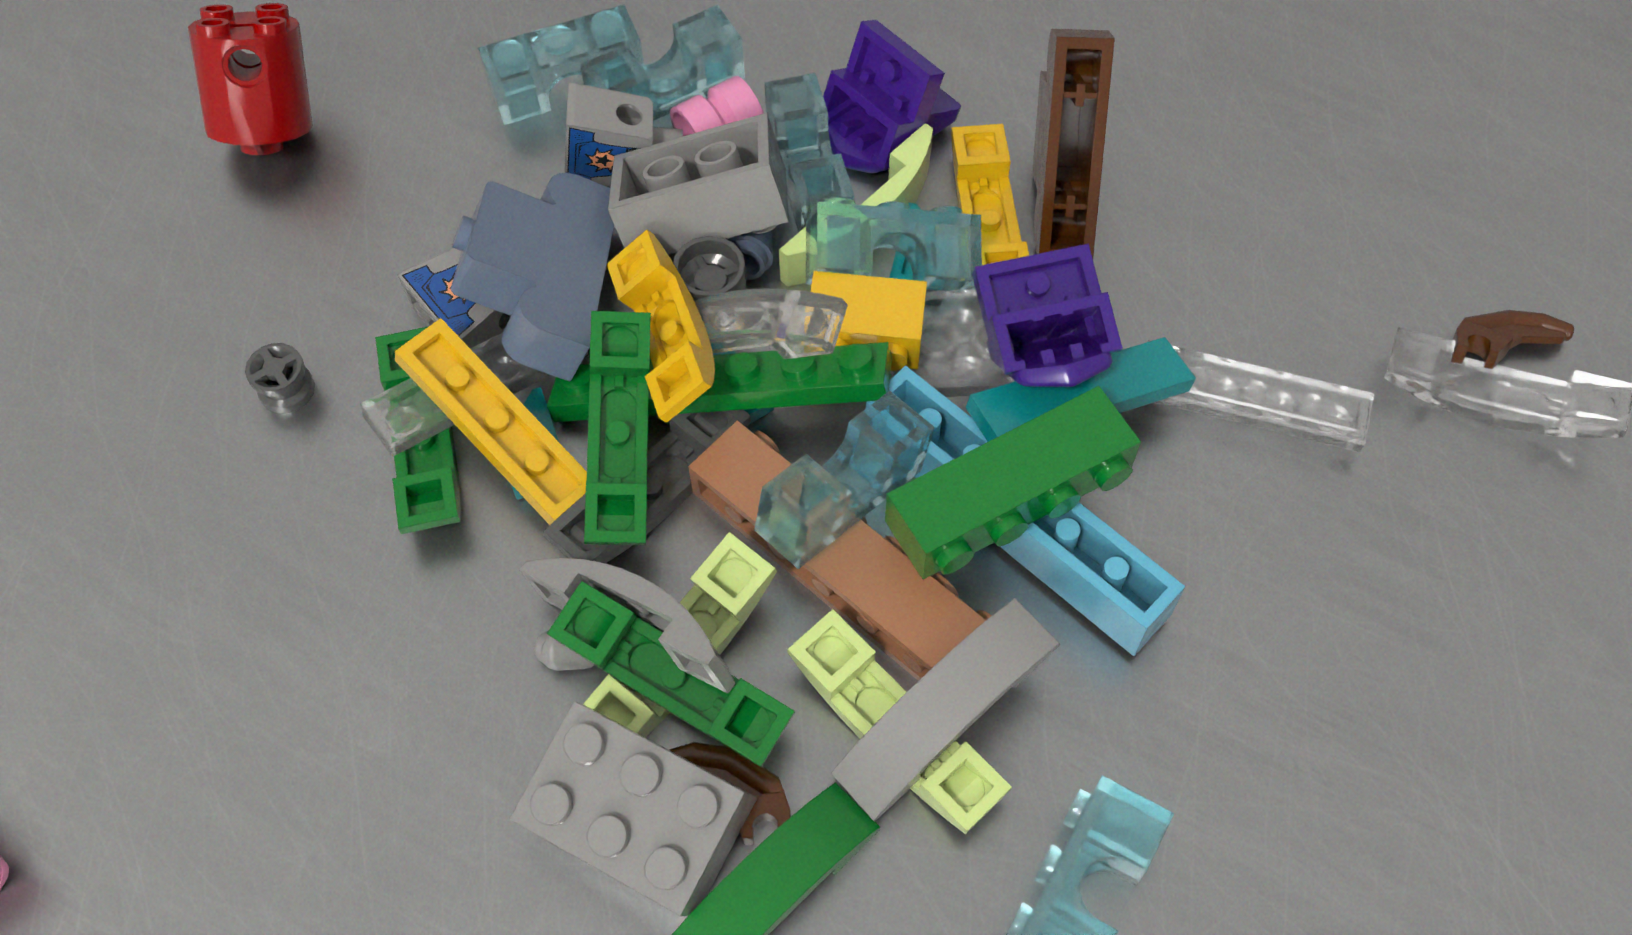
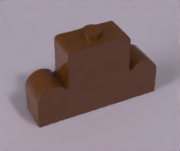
M1051 29L1047 71L1040 72L1033 157V178L1037 187L1034 213V246L1037 254L1089 244L1092 258L1094 256L1115 38L1109 30Z

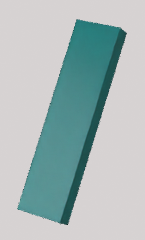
M1166 337L1111 353L1113 362L1109 369L1074 387H1026L1014 381L970 394L966 409L987 442L1097 386L1101 387L1119 413L1189 392L1196 377Z

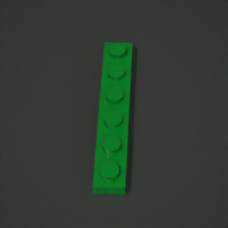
M889 342L713 355L715 376L712 387L678 414L888 400L892 366ZM651 360L649 373L654 369ZM580 364L571 381L558 377L555 378L547 404L554 422L588 420L590 364ZM649 391L648 416H655L658 414Z

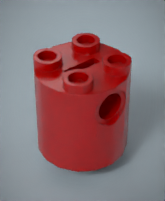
M265 3L257 5L255 7L256 12H234L232 6L223 4L201 7L199 9L201 19L191 23L188 26L207 137L220 143L240 145L241 151L245 154L267 155L281 151L284 148V141L296 139L308 133L313 127L300 24L296 18L289 16L288 6L281 3ZM241 49L250 50L255 54L245 53Z

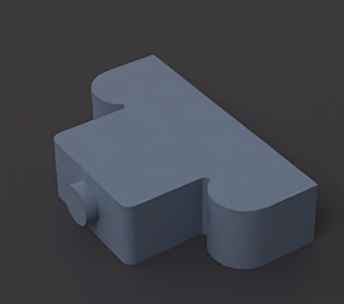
M558 173L551 177L541 199H537L493 181L488 182L472 218L463 215L452 244V248L461 251L451 285L452 293L458 297L510 315L511 317L502 333V345L506 353L513 360L525 366L567 381L572 380L590 348L591 311H597L614 230V223L608 211L609 187L576 174Z

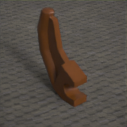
M1504 310L1465 317L1456 329L1450 345L1451 362L1462 364L1466 353L1472 352L1483 358L1484 368L1493 369L1506 356L1509 349L1521 343L1562 344L1563 341H1569L1574 334V325L1545 313Z
M692 742L669 749L757 797L739 833L744 845H754V829L761 821H772L779 827L791 817L790 807L779 777L763 766L761 768L724 746Z

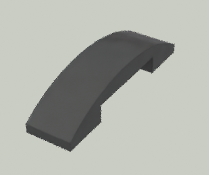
M744 410L685 413L677 414L669 421L670 431L647 451L646 535L693 493L688 466L737 420L747 428L751 422V416ZM585 493L543 531V534L549 542L568 558L607 563L632 545L584 544Z

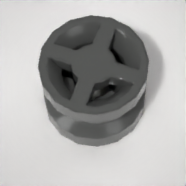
M284 343L265 345L255 351L246 363L245 374L247 380L257 392L261 403L270 411L276 413L294 412L305 406L314 394L315 383L313 377L305 367L300 353L293 346Z

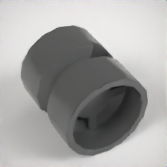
M704 236L692 239L679 249L674 256L673 263L699 310L707 334L710 330L717 328L723 337L729 336L740 329L747 319L749 309L746 268L742 252L733 242L722 237Z

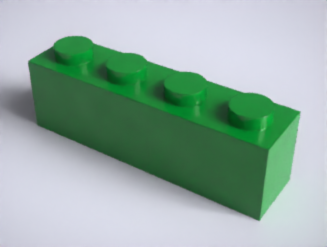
M1097 386L888 492L886 495L885 522L922 580L939 571L944 575L951 574L968 564L974 557L975 552L995 542L997 546H1004L1013 542L1027 530L1028 524L1046 515L1053 519L1066 514L1079 503L1082 496L1099 487L1102 491H1108L1119 486L1133 472L1132 466L1141 441L1101 387Z

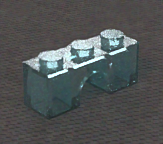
M624 4L478 47L488 86L503 126L552 111L549 101L550 92L559 81L569 76H589L592 78L595 87L613 91L647 82L641 40Z
M715 5L672 24L674 35L672 46L662 58L654 63L640 65L626 44L581 63L580 69L583 84L648 97L653 101V121L669 115L672 107L695 95L707 98L709 88L732 76H739L745 81L742 37L720 7Z
M816 73L764 82L766 113L768 114L786 168L787 196L798 233L816 217L833 229L854 211V193L842 155H833L828 130V111Z
M831 197L823 202H817L806 220V284H812L813 271L869 276L873 271V250L890 248L900 252L908 260L912 268L913 280L927 281L926 293L966 295L975 286L972 277L974 267L982 265L981 215L964 214L961 208L955 206H939L930 211L910 209L908 204L897 201L884 202L877 206L856 205V202L851 198Z
M891 391L887 392L849 421L842 444L823 466H820L808 454H805L762 487L754 530L797 569H800L886 499L888 492L904 485L922 470L935 427Z
M1103 775L1092 794L1080 788L1063 822L1074 829L1065 849L1062 850L1052 844L1034 879L1046 886L1036 907L1033 908L1022 902L1006 935H1117L1118 930L1095 918L1085 907L1080 892L1081 880L1094 873H1108L1136 887L1147 872L1174 813Z

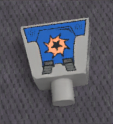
M568 83L564 173L576 174L610 188L615 155L683 137V129L653 127V101L648 97L577 83Z
M453 248L397 274L410 305L423 321L430 326L442 318L481 361L502 343V333L511 316L458 297L451 291V285L461 254L460 250Z

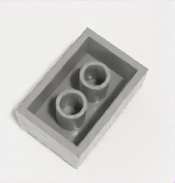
M764 113L615 155L608 211L623 247H627L648 229L656 236L668 256L671 257L684 244L695 238L715 236L728 239L750 232L756 234L766 233L776 228L779 224L789 222L786 168L768 114Z
M574 701L509 820L679 916H689L706 898L757 797L600 712Z

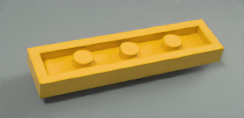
M442 318L395 351V362L549 525L586 493L587 471Z

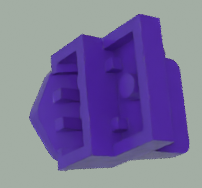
M876 19L861 21L847 67L831 70L817 114L818 117L826 122L823 129L824 136L834 164L839 167L866 173H878L888 170L890 153L923 124L926 123L933 128L934 136L951 125L957 119L961 109L959 102L940 88L945 73Z
M1089 244L974 267L972 277L988 337L986 343L990 359L1004 371V375H1009L1018 384L1026 387H1074L1109 369L1113 362L1111 353L1123 349L1108 292L1101 293Z

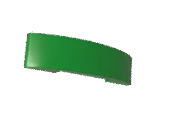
M591 311L584 544L646 545L649 388L645 376L649 373L651 313Z
M427 327L375 337L380 381L387 395L396 478H392L397 523L401 535L461 522L460 487L451 420L395 362V351Z
M581 581L547 632V635L658 706L762 768L795 714V711L742 678L738 679L732 675L735 685L728 694L680 670L658 640L663 632L638 618L634 612Z
M833 783L799 809L759 844L707 895L672 935H769L831 872L836 875L880 831V826L842 788Z

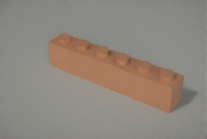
M737 420L688 466L693 494L918 681L952 649L992 616L984 610L974 611L959 599L955 587L942 575L935 573L922 580L896 538L889 535L883 538L867 525L865 516L855 505L847 500L838 502L823 489L821 481L810 469L803 465H798L797 467L792 465L780 455V451L772 439L761 431L753 433Z

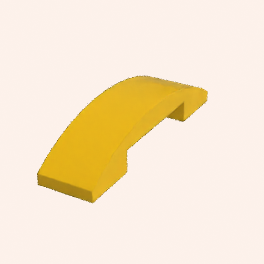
M989 124L952 127L951 139L958 207L971 275L976 266L1029 256L1027 241L1022 242L1009 179L1011 160L1004 125Z
M646 229L607 263V267L618 300L634 310V312L651 313L650 359L654 369L645 376L658 417L667 423L712 387L715 376V364L704 322L685 282L656 236Z

